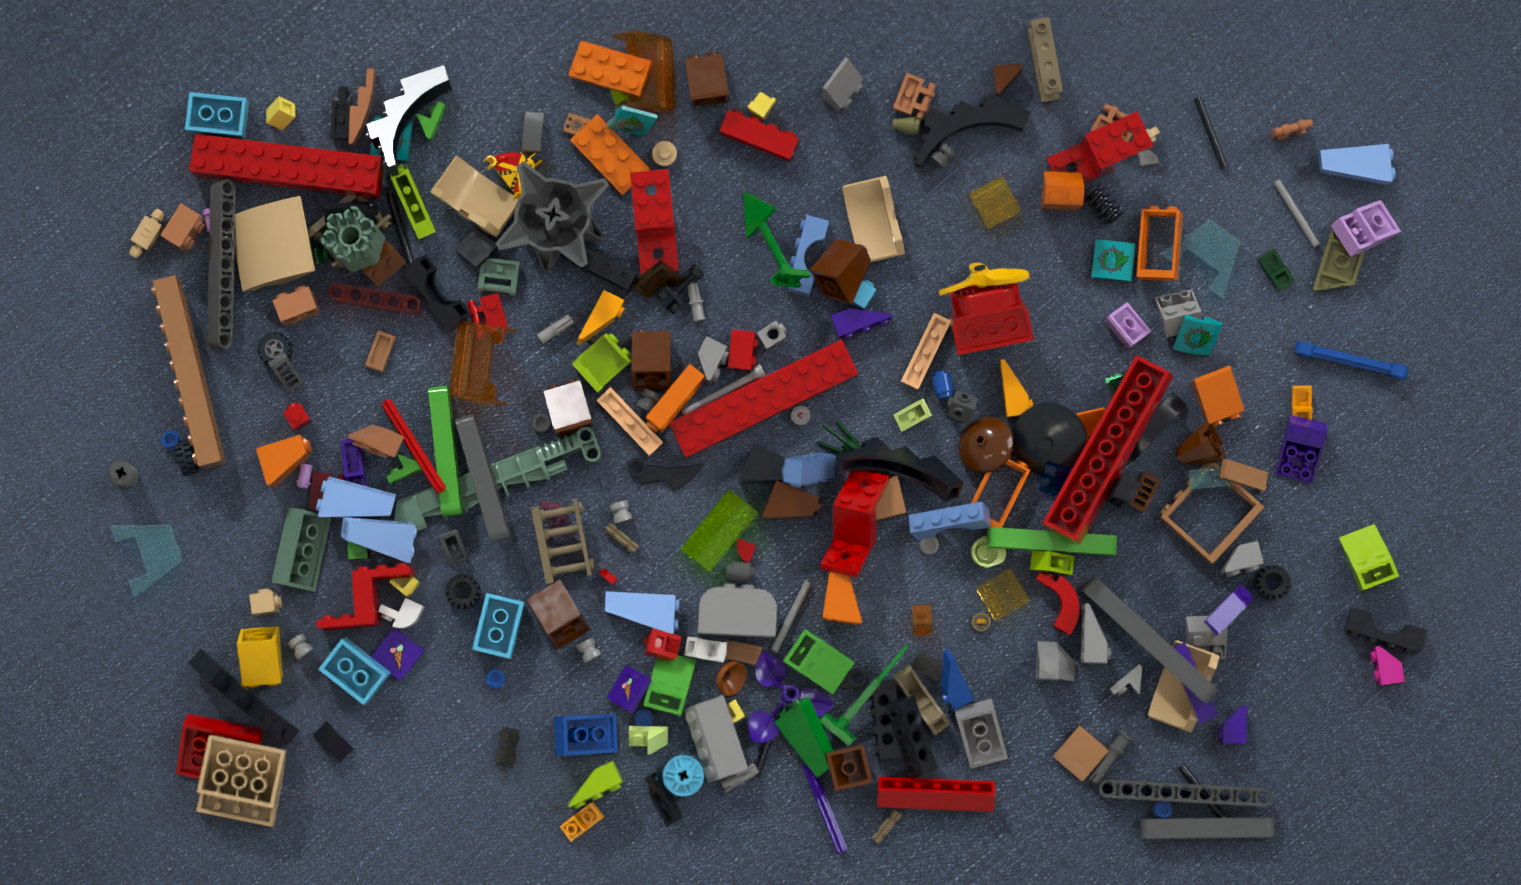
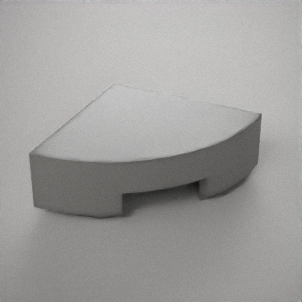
M1149 149L1138 154L1140 167L1159 164L1158 157Z

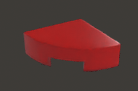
M738 538V553L746 563H749L756 545Z
M605 568L599 572L613 586L618 581Z

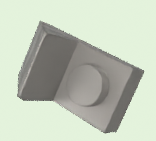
M1137 665L1108 689L1111 694L1115 695L1117 693L1121 695L1128 689L1126 685L1129 684L1134 692L1139 695L1142 674L1141 665Z

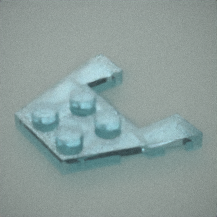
M1209 219L1181 239L1180 258L1188 249L1217 270L1219 274L1208 289L1222 299L1241 241ZM1173 246L1161 254L1171 263Z
M171 524L110 526L116 543L133 537L136 538L147 574L128 580L133 597L139 596L184 561Z

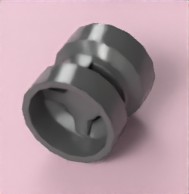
M942 142L938 146V150L929 157L937 166L944 169L947 166L948 160L953 159L956 153L947 144Z
M644 388L641 393L643 397L638 400L636 406L650 412L655 406V402H658L661 396Z

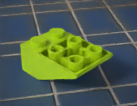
M1375 524L1339 537L1359 591L1399 577L1393 559Z
M611 761L596 768L568 804L569 807L574 806L575 809L586 805L585 801L590 798L595 801L603 797V792L607 790L614 792L622 788L620 784L624 782L615 762Z

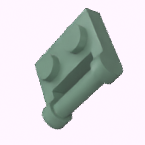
M493 258L487 259L480 267L478 292L492 291L516 296L520 262ZM485 278L511 281V286L485 283Z

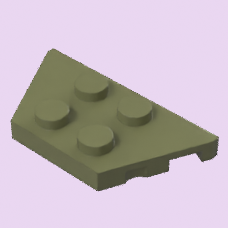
M1331 228L1312 288L1314 292L1354 286L1365 253L1364 251L1350 257L1333 228Z

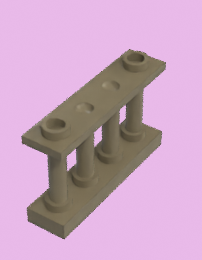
M1050 18L1030 20L1031 28H1028L1027 31L1041 103L1060 100L1059 93L1063 92Z
M347 195L339 203L370 201L366 197ZM378 211V215L373 216L378 222L376 226L380 231H385L392 225L391 221L393 218L390 214L383 217ZM324 216L307 230L310 241L318 240L322 246L321 237L324 238L323 231L327 228ZM337 259L332 263L336 270L345 267Z
M573 498V506L544 511V509L540 510L539 505L531 507L546 584L554 583V577H557L559 574L587 569V574L590 576L592 575L591 570L595 569L593 558L589 559L580 516V514L584 513L582 502H578L577 498ZM572 513L576 514L577 524L550 530L543 527L542 521H546V518ZM579 532L581 543L552 549L547 547L546 540H549V537ZM583 550L585 562L559 567L551 566L550 559L553 556Z

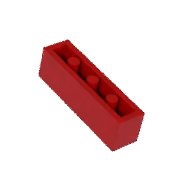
M735 109L727 111L719 130L720 135L788 162L791 161L799 142V138L796 137L795 133L787 130L782 132L778 130L779 127L769 123L768 125L762 124L760 119L752 116L749 119L744 117L742 112Z

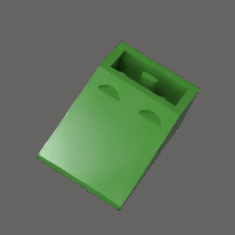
M806 629L784 659L785 663L832 694L835 693L855 663Z
M677 655L675 661L670 662L657 658L651 676L652 681L649 684L643 706L682 716L696 660Z

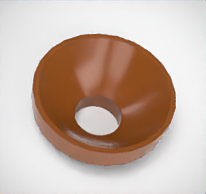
M735 661L720 667L716 677L717 689L726 696L738 693L746 680L745 667Z

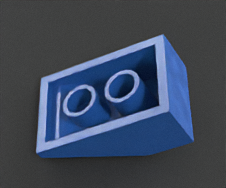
M616 714L554 717L555 755L568 756L618 752Z

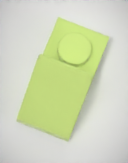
M921 399L895 413L893 416L901 432L920 422L928 420L932 415L924 399Z
M629 726V746H648V755L668 744V726Z

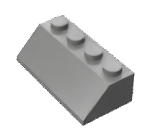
M724 695L683 709L708 783L748 770Z

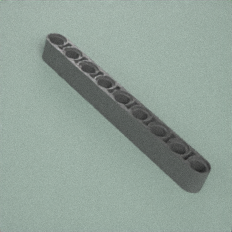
M230 179L214 181L210 187L207 342L213 350L227 349L232 345L236 188L234 182Z
M1096 576L1083 587V592L1206 705L1220 691Z
M1104 779L1098 787L1101 795L1107 798L1263 807L1270 805L1273 799L1269 790L1257 787ZM1105 783L1112 784L1113 790L1111 793L1106 794L1102 791V786ZM1125 784L1132 786V792L1128 795L1123 794L1121 790ZM1145 785L1152 788V792L1148 796H1144L1141 793V788ZM1165 786L1171 789V794L1168 797H1163L1160 793L1161 789ZM1189 788L1191 791L1190 796L1182 798L1180 796L1181 789ZM1206 788L1210 791V796L1207 799H1202L1199 795L1200 791ZM1222 790H1228L1230 795L1228 799L1221 800L1219 793ZM1241 791L1249 793V798L1246 801L1239 800L1238 796ZM1261 792H1267L1268 800L1266 802L1258 800V795Z

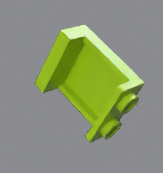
M605 332L572 362V365L597 393L607 382L632 362L630 359L632 355L625 347L621 349L617 345L619 340L612 333L609 335Z

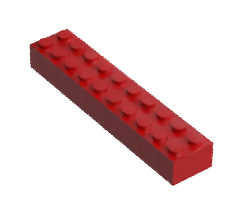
M195 134L189 172L195 177L220 180L230 179L236 182L380 199L385 168L382 156Z
M841 339L670 422L669 426L685 458L688 459L858 377V372Z
M1137 355L1135 356L1044 519L1043 524L1047 529L1078 545L1081 544L1171 383L1173 376L1169 371Z

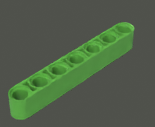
M448 385L431 387L428 389L436 468L439 477L446 486V490L439 494L441 512L443 517L463 514L450 389Z
M988 527L987 547L1115 556L1117 536L1086 534L1081 544L1078 545L1053 531Z

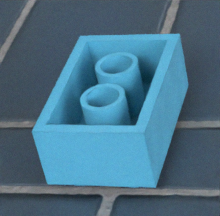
M189 92L185 130L188 134L245 140L249 101L247 98Z
M486 593L472 650L512 659L525 603Z
M347 637L340 640L319 668L322 673L363 705L370 702L391 674L390 671Z

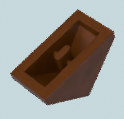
M1022 64L994 65V94L999 97L1023 71L1024 66Z

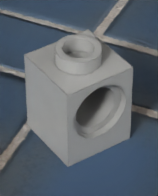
M775 321L757 332V336L766 351L786 340L785 334L788 332L782 323L778 324ZM775 330L779 336L777 339L772 340L768 337V332Z

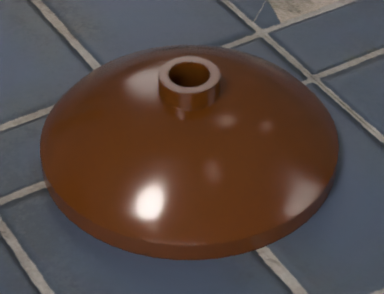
M983 417L973 421L963 431L959 441L961 460L968 468L979 473H989L999 469L1008 461L1014 447L1012 431L1006 423L995 417Z

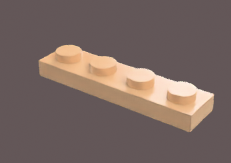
M936 313L933 314L901 380L902 383L914 389H919L951 323L949 319Z
M611 387L597 399V402L649 456L663 444L659 437Z

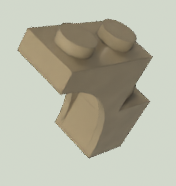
M909 664L893 675L906 696L915 695L921 717L934 735L950 725L945 714L933 700Z

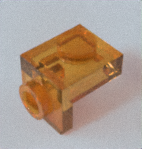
M912 605L913 635L925 636L932 634L931 605Z

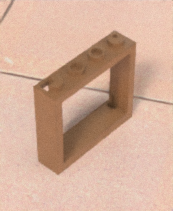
M1216 463L1203 464L1199 469L1201 473L1197 477L1193 475L1186 483L1188 486L1184 492L1180 490L1173 497L1175 502L1171 506L1167 504L1160 511L1163 514L1160 519L1210 565L1218 559L1264 508L1240 484L1221 479L1246 501L1252 509L1209 555L1176 525L1169 516L1206 475L1213 471L1220 478L1221 467Z

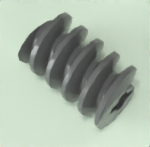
M125 461L114 462L109 469L111 480L123 488L133 487L138 481V470L135 466Z

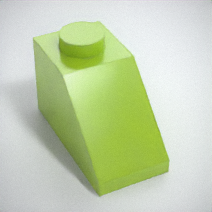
M1032 550L1030 570L1073 575L1074 556L1051 551Z

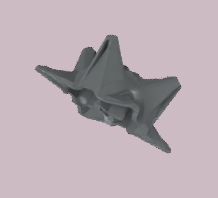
M525 162L517 165L522 194L516 205L512 225L495 243L498 249L505 250L530 245L534 247L545 272L551 271L561 253L579 267L586 266L588 261L584 242L602 241L604 236L591 215V207L609 186L606 179L574 184L571 181L545 178Z

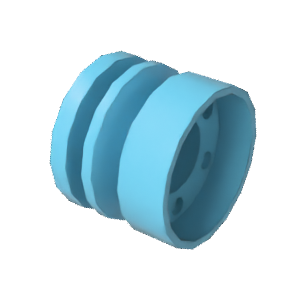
M685 755L676 756L664 768V783L668 790L675 795H692L703 784V768L693 757ZM686 770L689 776L688 780L680 781L681 777L678 776V773H683Z

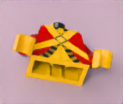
M509 152L494 157L490 155L483 160V162H490L491 165L487 169L490 170L494 167L515 195L512 201L519 199L522 194L517 165L525 162L534 169L542 162L536 152L528 159L522 153Z

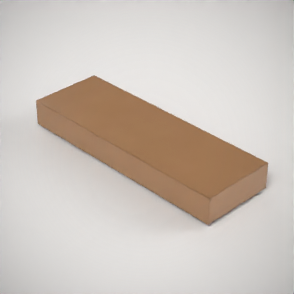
M1229 459L1222 460L1221 479L1259 491L1266 490L1268 472Z

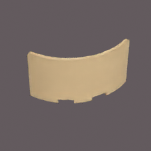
M458 156L452 160L430 191L431 194L444 204L458 211V214L470 222L473 221L482 230L494 237H497L515 212L518 199L512 201L513 194L486 178Z
M887 176L844 185L842 190L854 243L862 244L867 248V253L871 258L870 262L905 254L902 236L894 214L895 209Z
M1176 640L1173 644V647L1184 642ZM1186 644L1199 672L1211 681L1217 667L1219 655ZM1164 666L1151 702L1148 717L1191 733L1197 722V715L1181 681Z

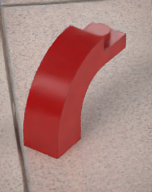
M1045 571L1043 574L1039 572L1035 581L1054 591L1060 600V613L1053 627L1069 636L1074 630L1079 617L1080 608L1077 594L1072 585L1061 575L1057 581H1054V576Z

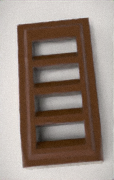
M1146 471L1143 472L1139 480L1141 484L1131 504L1127 505L1143 514L1146 512L1161 482V479ZM1147 478L1155 482L1154 486L1145 482L1144 479ZM1141 485H1144L1152 489L1151 492H1148L1140 488ZM1138 491L1147 495L1148 498L1145 499L1144 497L1138 495ZM1137 498L1145 502L1144 506L1135 502L1134 499Z

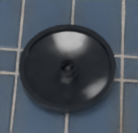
M1050 402L1039 403L1025 410L1017 419L1012 433L1014 438L1013 448L1018 459L1027 464V468L1031 472L1048 478H1058L1070 474L1088 442L1087 431L1081 419L1069 408Z

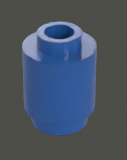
M946 370L934 372L935 376L931 378L935 395L938 396V399L952 397L954 389L950 373H946Z

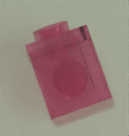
M542 500L540 506L544 511L565 507ZM567 515L557 516L555 524L560 525L561 522H565Z

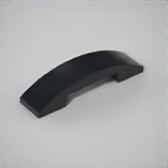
M1174 392L1157 408L1130 454L1134 461L1187 406Z

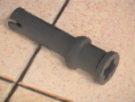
M1119 730V735L1115 741L1109 744L1108 753L1088 778L1098 786L1117 758L1124 755V750L1128 744L1134 741L1133 738Z

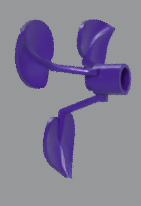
M765 651L760 655L756 663L755 676L763 687H770L774 684L775 687L781 688L780 699L782 702L770 716L763 710L756 711L750 716L748 730L751 740L756 743L770 741L778 734L779 728L774 723L777 720L773 716L784 704H790L799 697L802 701L808 696L818 718L834 706L831 700L818 689L805 688L800 692L799 696L798 689L795 686L790 685L786 687V685L778 684L786 678L787 668L780 659Z

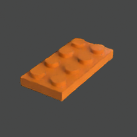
M580 41L568 76L572 79L640 98L652 66V61Z
M598 114L570 139V142L622 196L631 188L630 173L650 170L612 129L607 128V123Z

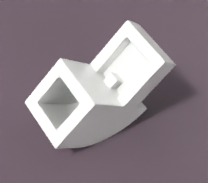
M405 598L399 612L382 604L378 612L382 613V618L391 622L394 618L393 627L406 629L416 624L423 612L424 606Z
M687 637L684 656L724 662L727 654V643Z

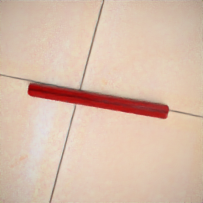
M385 400L382 403V407L398 433L404 436L403 441L435 492L442 493L446 490L443 481L392 400Z

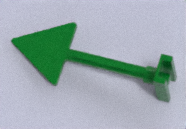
M744 192L746 237L750 238L760 229L780 266V269L770 279L772 285L800 288L802 286L800 280L802 278H809L811 275L808 270L791 268L768 228L766 220L776 211V208L750 193Z
M907 645L902 648L882 674L872 681L844 716L842 715L838 720H835L826 712L821 718L820 722L848 746L856 738L846 729L851 723L850 720L878 688L883 677L907 650Z

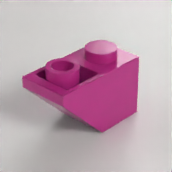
M1380 646L1372 647L1373 651L1370 652L1372 663H1375L1376 670L1373 671L1375 682H1378V686L1404 682L1402 663Z

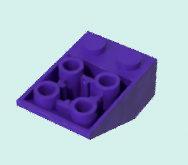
M1289 415L1275 475L1312 484L1327 435V423Z

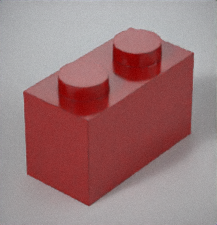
M732 329L728 370L751 372V367H755L756 356H753V348L757 349L758 337H755V332Z

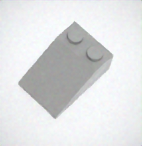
M844 58L822 90V99L838 111H841L843 108L847 109L852 102L850 99L854 93L858 94L864 86L861 84L863 77L848 58Z
M1084 604L1082 606L1080 664H1106L1107 660L1111 658V648H1107L1108 643L1090 605Z
M992 699L965 705L955 710L971 769L1008 759Z

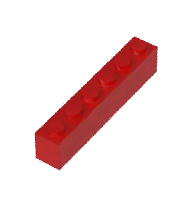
M898 777L878 778L877 807L994 812L995 781Z

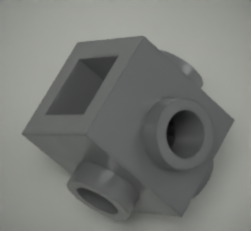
M956 390L955 396H950L946 407L950 408L947 416L969 424L978 398Z

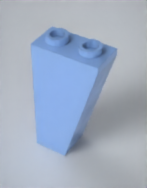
M1389 144L1320 150L1318 153L1320 173L1390 185L1393 179H1395V169L1391 167L1393 151L1389 149Z
M329 476L327 481H323L321 492H324L322 500H318L316 510L319 511V517L390 516L396 494Z
M343 518L342 538L406 563H411V558L414 556L413 539L416 538L417 530L411 522Z
M606 592L605 612L664 632L674 634V630L678 631V619H675V611H679V600H676V595Z

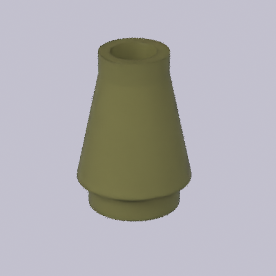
M916 117L894 118L892 129L913 136L915 134L919 135L921 119Z

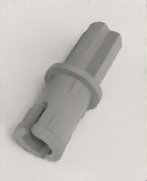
M691 283L687 286L690 299L689 305H691L694 318L693 321H703L706 318L704 316L703 300H701L697 283Z
M565 315L555 323L551 322V325L537 333V336L545 344L554 336H559L560 332L571 326L574 322L569 315Z
M751 764L747 766L748 770L736 773L722 780L721 784L725 791L728 792L739 784H745L744 781L758 774L757 766Z

